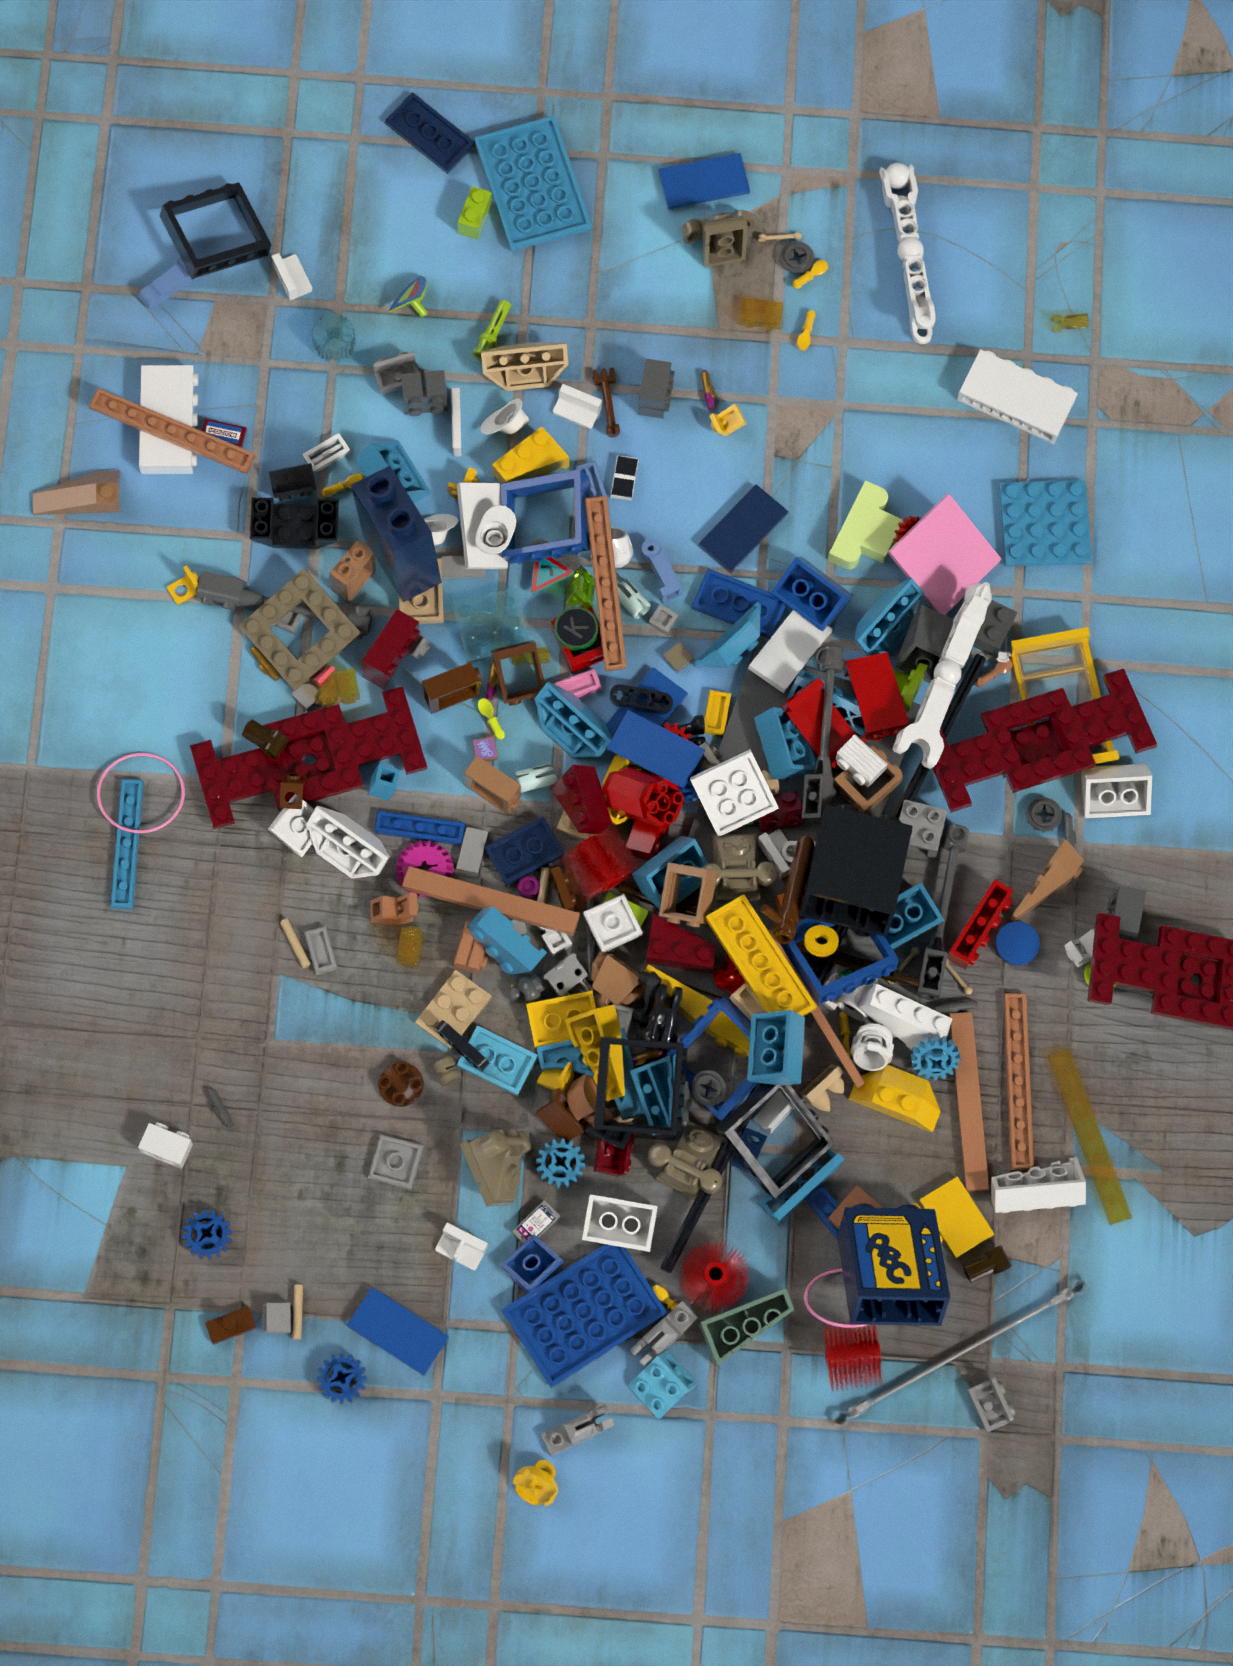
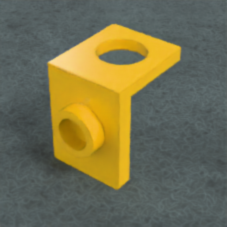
M187 565L183 567L185 576L166 587L177 605L197 595L199 578L194 571L191 572ZM177 586H185L188 589L187 594L177 596L175 594Z
M568 1061L564 1070L543 1071L537 1080V1084L554 1091L560 1088L565 1093L574 1078L572 1063Z

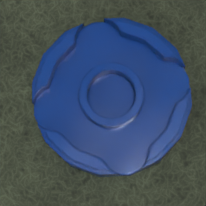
M1014 921L1007 923L1000 929L995 939V948L998 956L1006 961V963L1022 966L1030 963L1036 957L1040 948V939L1032 926L1025 922Z

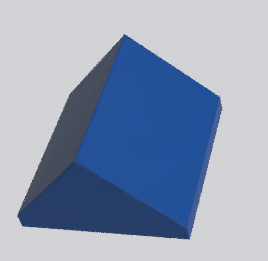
M533 1234L501 1266L523 1291L531 1293L564 1261Z

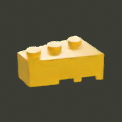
M540 427L492 464V475L500 484L535 478L541 475L546 476L552 471L568 468L570 457L543 427Z

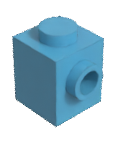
M379 763L371 776L368 795L389 801L396 790L400 770Z

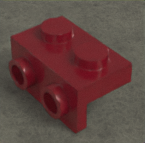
M798 791L773 795L779 809L759 818L761 832L803 825L802 804Z
M633 1133L624 1151L598 1139L593 1171L615 1177L627 1175L631 1168L630 1154L634 1145Z

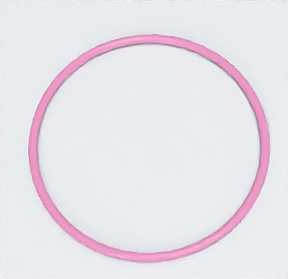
M133 753L117 759L103 772L97 787V801L104 817L117 828L131 833H149L165 827L178 815L185 797L184 782L179 771L168 760L150 753ZM136 756H149L165 762L175 771L181 784V800L173 816L165 823L146 830H133L114 822L106 814L100 798L101 784L108 771L120 761Z
M842 1268L822 1273L808 1284L804 1293V1302L814 1317L822 1322L838 1327L855 1328L868 1326L841 1324L826 1320L816 1314L808 1303L807 1296L810 1287L826 1275L842 1272Z

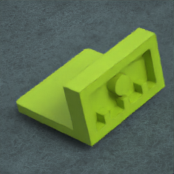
M919 663L916 671L912 669L910 675L892 668L907 712H909L923 682L928 667L925 664Z

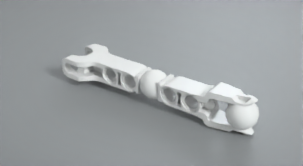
M896 162L887 169L881 167L879 174L883 184L884 203L887 208H891L896 235L899 241L897 253L900 260L903 261L902 268H904L912 338L915 343L926 344L931 341L932 327L935 324L936 316L923 261L924 247L921 241H919V233H917L918 224L914 205L917 201L918 187L914 176V166L910 164L907 167L903 163ZM907 184L909 185L910 193H908V197L902 195L898 197L891 192V188L902 189ZM900 212H906V213H908V214H907V215H903V214H901ZM910 268H915L918 271H912ZM913 287H919L922 290H915ZM926 329L927 335L921 337L918 335L917 330Z
M987 582L972 584L965 591V601L953 620L954 623L941 658L934 669V679L930 682L913 724L908 725L897 734L893 746L894 752L902 754L908 750L911 743L918 744L923 750L922 765L929 769L937 764L944 749V742L939 730L953 697L956 684L961 679V668L964 667L978 631L985 620L987 607L992 600L990 584Z

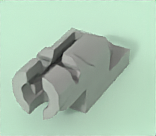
M684 1300L681 1301L631 1349V1353L634 1356L636 1354L639 1355L647 1346H651L652 1351L639 1361L644 1366H648L659 1354L668 1349L699 1316Z
M606 1404L541 1434L550 1457L592 1439L593 1436L615 1426L612 1417L602 1421L600 1424L596 1423V1419L608 1414L609 1410Z

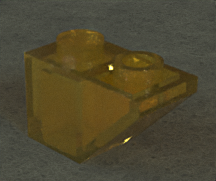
M355 668L332 672L315 695L316 707L326 708L338 703L349 705L355 703L356 700H360Z
M414 926L401 928L396 956L397 964L419 969L425 945L424 932H421L420 928Z

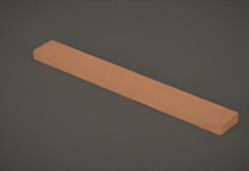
M100 388L97 389L89 404V409L246 475L256 457L255 453Z
M607 496L585 498L605 672L627 669Z
M410 866L402 884V889L477 910L494 906L507 918L572 936L575 933L580 918V913Z
M769 929L768 932H769L770 935L772 936L773 940L775 941V943L777 944V946L779 947V949L781 950V952H782L783 955L785 956L786 960L788 961V963L790 964V966L792 967V969H793L794 972L796 973L797 977L799 978V980L801 981V983L803 984V986H804L805 989L807 990L808 994L810 995V997L812 998V1000H813L814 1003L816 1004L815 1000L813 999L812 995H811L810 992L808 991L807 987L805 986V984H804V982L802 981L801 977H800L799 974L797 973V971H796V969L794 968L793 964L791 963L790 959H789L788 956L786 955V953H785V951L783 950L782 946L780 945L779 942H777V941L774 939V934H773L772 930ZM816 1004L817 1008L811 1012L812 1016L856 1088H860L865 1082Z
M1004 993L1010 1171H1029L1030 1168L1034 1167L1027 996L1026 993Z
M972 1012L951 1013L949 1015L952 1018L950 1025L951 1040L954 1041V1046H958L961 1059L958 1062V1069L954 1068L965 1189L967 1192L989 1190L973 1015Z

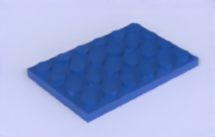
M608 1244L601 1246L535 1288L531 1293H527L502 1309V1313L551 1389L668 1314L626 1248Z

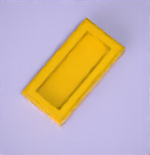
M715 690L709 691L704 718L705 734L724 736L731 693Z

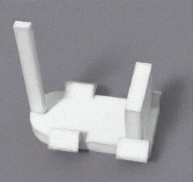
M1007 636L1005 652L999 651L996 658L998 662L1006 663L1009 661V656H1011L1010 652H1006Z

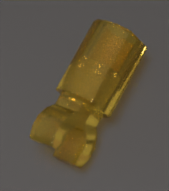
M1088 313L1071 314L1065 317L1053 315L1050 318V322L1059 323L1058 326H1053L1052 332L1058 333L1065 328L1066 330L1089 327Z
M537 648L540 664L550 663L549 648ZM530 653L511 657L512 665L533 664Z

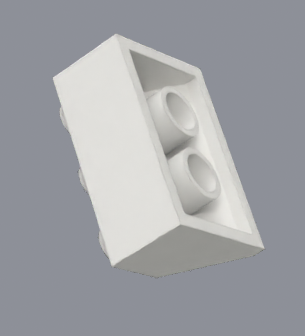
M1148 764L1095 766L1094 768L1082 771L1081 790L1085 818L1151 815L1152 774Z
M590 1194L582 1240L650 1252L658 1206Z

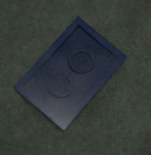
M544 817L484 847L505 887L564 857V852Z

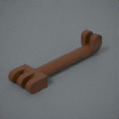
M614 367L609 368L610 376H606L605 369H601L602 377H598L597 370H592L594 386L601 385L607 420V436L610 438L617 437L620 434V427L615 422L610 384L616 383Z

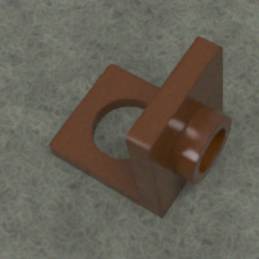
M298 773L283 775L280 789V808L302 809L303 787L306 775ZM286 793H296L298 796L297 802L288 803L285 800Z

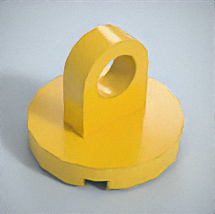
M540 1460L534 1466L520 1468L513 1478L516 1493L531 1505L544 1504L543 1506H548L553 1503L558 1494V1485L554 1480L556 1475L554 1466L547 1460Z

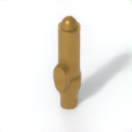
M252 646L251 654L258 661L259 668L274 681L279 680L280 676L274 666L270 664L257 647Z

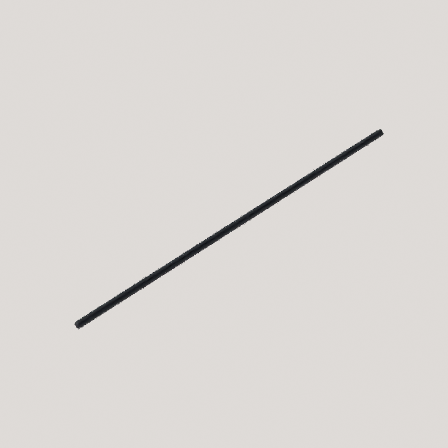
M980 654L974 656L947 709L941 725L945 739L986 661V658ZM923 757L892 815L898 819L900 818L904 800L914 801L930 770L922 765ZM836 925L834 931L838 935L839 947L848 928ZM818 959L813 972L819 982L822 981L831 962ZM757 1083L756 1086L750 1091L748 1097H750L764 1083ZM753 1113L734 1130L740 1138ZM726 1141L711 1169L717 1170L721 1175L733 1154V1150ZM702 1189L699 1190L661 1264V1269L664 1272L672 1273L712 1194L705 1193Z

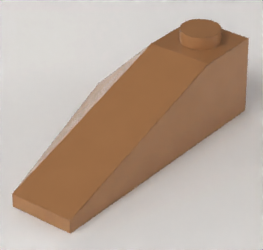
M120 470L96 471L33 493V515L121 512Z
M1065 839L1048 862L1044 873L1040 874L1032 890H1029L1010 919L1011 922L1019 920L1069 884L1072 878L1077 880L1084 870L1081 867L1084 860L1069 841Z

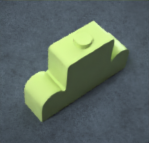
M865 480L829 552L827 561L845 569L855 568L859 563L861 554L880 563L885 562L888 556L887 552L897 543L893 541L894 538H897V534L894 531L899 530L898 523L903 522L902 519L884 511L888 501L886 490Z

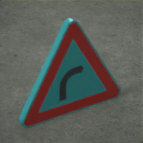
M551 557L534 562L530 592L535 595L573 576L574 571Z

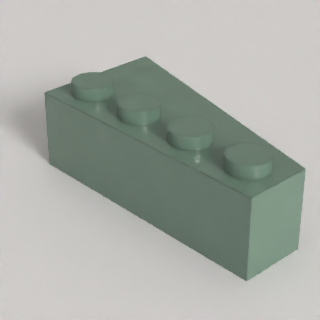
M785 1288L699 1322L698 1324L715 1366L721 1364L795 1309Z

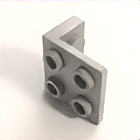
M904 800L899 820L904 824L913 826L909 846L928 850L927 857L936 859L947 810Z

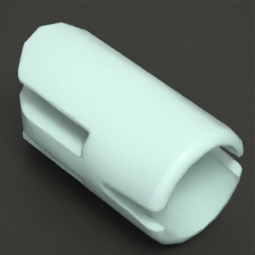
M626 578L617 584L619 602L635 619L640 618L638 613L642 616L645 615L650 609V603L633 583Z
M553 763L515 773L516 782L521 784V793L554 785L558 781Z

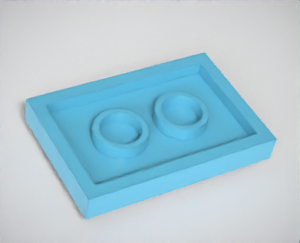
M477 1025L469 1043L490 1064L483 1072H480L461 1056L457 1067L518 1096L538 1055Z

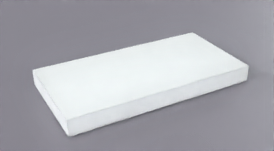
M457 484L465 569H507L508 561L502 557V552L486 554L477 547L475 541L477 530L486 511L491 507L501 506L500 484Z
M793 610L750 663L748 669L784 693L829 637L833 629L828 626L824 631H821Z

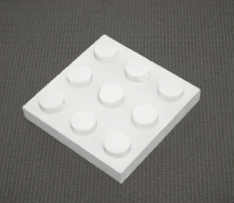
M751 749L690 777L693 787L718 837L779 809Z

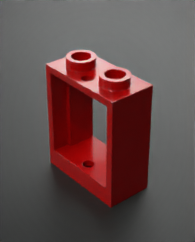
M591 605L580 607L589 610L598 622L597 637L601 644L598 648L573 657L570 649L563 647L556 638L555 622L558 616L554 617L553 621H551L552 633L571 674L604 661L600 624Z

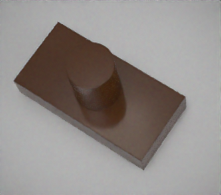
M249 1306L205 1322L213 1345L257 1329Z

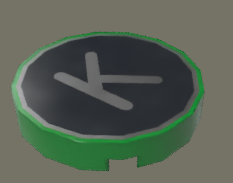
M582 607L568 608L559 614L556 619V638L563 647L570 650L588 648L595 642L598 635V622L595 616L587 609Z

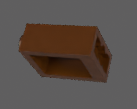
M529 640L490 650L502 701L505 704L508 703L509 706L522 703V699L530 698V700H535L536 696L545 686L536 642ZM530 653L538 687L507 694L499 660Z
M469 662L423 680V697L430 713H436L479 696L480 687H482V677L479 669L474 668L472 663Z

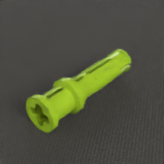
M499 301L486 331L479 336L480 341L477 348L472 351L473 357L477 360L482 361V351L492 349L497 345V336L512 307L508 301ZM500 315V319H499V321H498V323H497V325H496V327H495L494 325H495V323H496V320H497L498 316Z

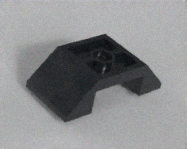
M252 497L250 540L272 548L318 549L336 543L338 539L339 499H317V505L274 504V498Z

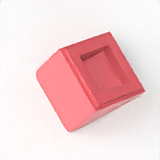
M326 665L310 681L320 690L323 689L336 677L335 668Z

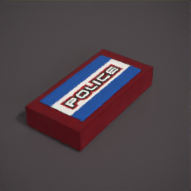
M204 419L201 431L243 448L247 427Z

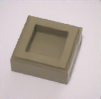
M681 642L677 643L663 655V658L676 673L694 660V657Z

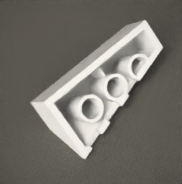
M879 984L864 986L858 1004L859 1009L879 1025L882 1024L892 1032V1035L906 1044L905 1046L913 1051V1047H918V1041L926 1042L925 1037L927 1036L930 1040L933 1039L934 1035H937L938 1039H941L943 1036L947 1037L952 1018Z
M1073 1157L1070 1158V1162L1064 1164L1057 1161L1052 1162L1051 1167L1040 1169L1039 1166H1036L1023 1174L1020 1171L991 1177V1200L995 1213H1008L1020 1210L1030 1211L1042 1208L1053 1209L1063 1206L1075 1207L1086 1204V1181L1078 1158Z

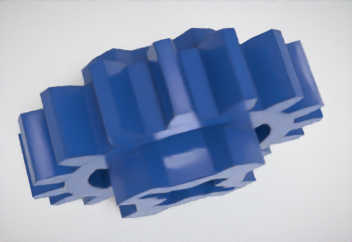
M204 1209L201 1216L195 1212L194 1220L191 1218L187 1219L190 1225L183 1226V1230L187 1232V1234L182 1235L183 1240H188L185 1244L186 1249L192 1247L191 1255L193 1256L198 1253V1257L201 1260L204 1255H207L208 1259L211 1260L212 1254L219 1258L220 1250L227 1251L225 1243L230 1244L232 1242L227 1237L233 1234L231 1229H226L230 1225L229 1221L222 1222L224 1215L221 1214L216 1217L215 1210L208 1215L206 1209ZM210 1220V1223L207 1224L200 1223L202 1221ZM220 1227L223 1232L222 1239H219L217 1236ZM193 1230L197 1233L195 1243L192 1240ZM211 1230L212 1237L204 1239L202 1233L204 1231L208 1233ZM205 1246H214L211 1249H204Z
M343 1353L340 1354V1359H336L334 1355H331L332 1361L329 1363L327 1360H324L323 1362L326 1367L318 1369L322 1376L316 1377L318 1382H322L318 1389L325 1390L324 1398H327L329 1395L331 1396V1403H334L336 1399H339L341 1405H343L344 1399H348L352 1403V1396L355 1395L359 1398L358 1390H365L366 1388L361 1384L367 1381L366 1376H361L366 1371L365 1367L358 1368L361 1361L353 1362V1355L351 1354L347 1359L344 1358ZM341 1364H347L353 1369L347 1370L342 1368ZM333 1367L332 1377L326 1380L329 1370ZM339 1374H342L344 1377L348 1376L345 1378L346 1383L341 1384L340 1381H337ZM357 1378V1383L351 1390L350 1385ZM330 1389H340L343 1394L335 1393Z

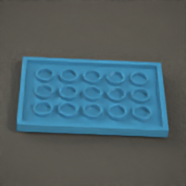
M555 116L474 137V142L511 252L592 230V224Z

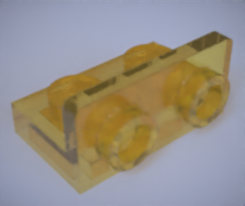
M741 297L738 324L748 328L758 326L764 327L767 330L780 329L783 302Z

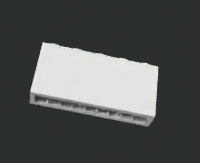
M980 349L962 385L957 401L1055 444L1078 393L1068 386L1056 384L1051 378L1036 375L1031 369H1023L1016 366L1011 360H1003L996 357L991 351Z
M141 365L140 406L193 428L198 426V413H194V406H198V393H195V386L199 385V375L194 372L193 365ZM140 430L139 468L141 474H193V466H197L196 453Z

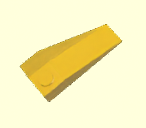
M614 1004L565 1019L574 1047H579L584 1058L582 1060L585 1066L589 1065L593 1071V1079L596 1084L598 1081L601 1037L621 1038V1026ZM611 1044L606 1101L625 1096L622 1045Z

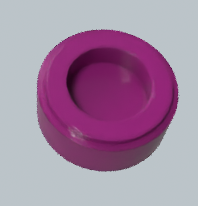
M524 876L518 881L517 891L521 897L532 899L538 895L540 885L535 877Z

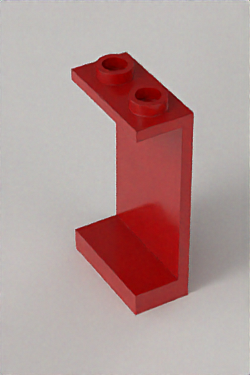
M885 652L845 661L842 670L844 677L849 676L866 730L863 738L878 741L883 739L884 736L892 735L897 737V734L910 723L888 653Z
M820 678L813 679L780 706L817 756L820 755L824 691L821 687L825 685ZM833 703L829 756L831 768L835 767L838 769L840 767L836 762L837 752L856 734ZM860 738L864 743L867 741L865 738Z

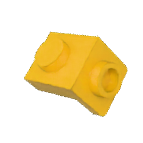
M737 404L730 406L718 415L714 413L709 415L712 420L710 422L712 429L715 433L723 436H728L747 424Z
M469 467L462 483H479L477 470ZM449 482L447 492L451 497L458 500L457 484Z

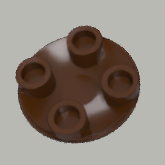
M399 1061L388 1066L382 1072L378 1079V1086L382 1098L387 1103L403 1107L414 1103L420 1097L424 1082L420 1071L415 1066L405 1061Z

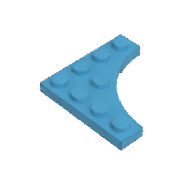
M621 1028V1038H627L625 1028ZM571 1040L536 1047L542 1071L564 1070L569 1061L572 1063L573 1072L583 1075L587 1073L593 1079V1071L589 1065L585 1066L582 1060L584 1058L579 1047H574ZM622 1045L625 1096L613 1100L619 1109L622 1120L644 1116V1111L630 1073L631 1070H634L629 1046Z

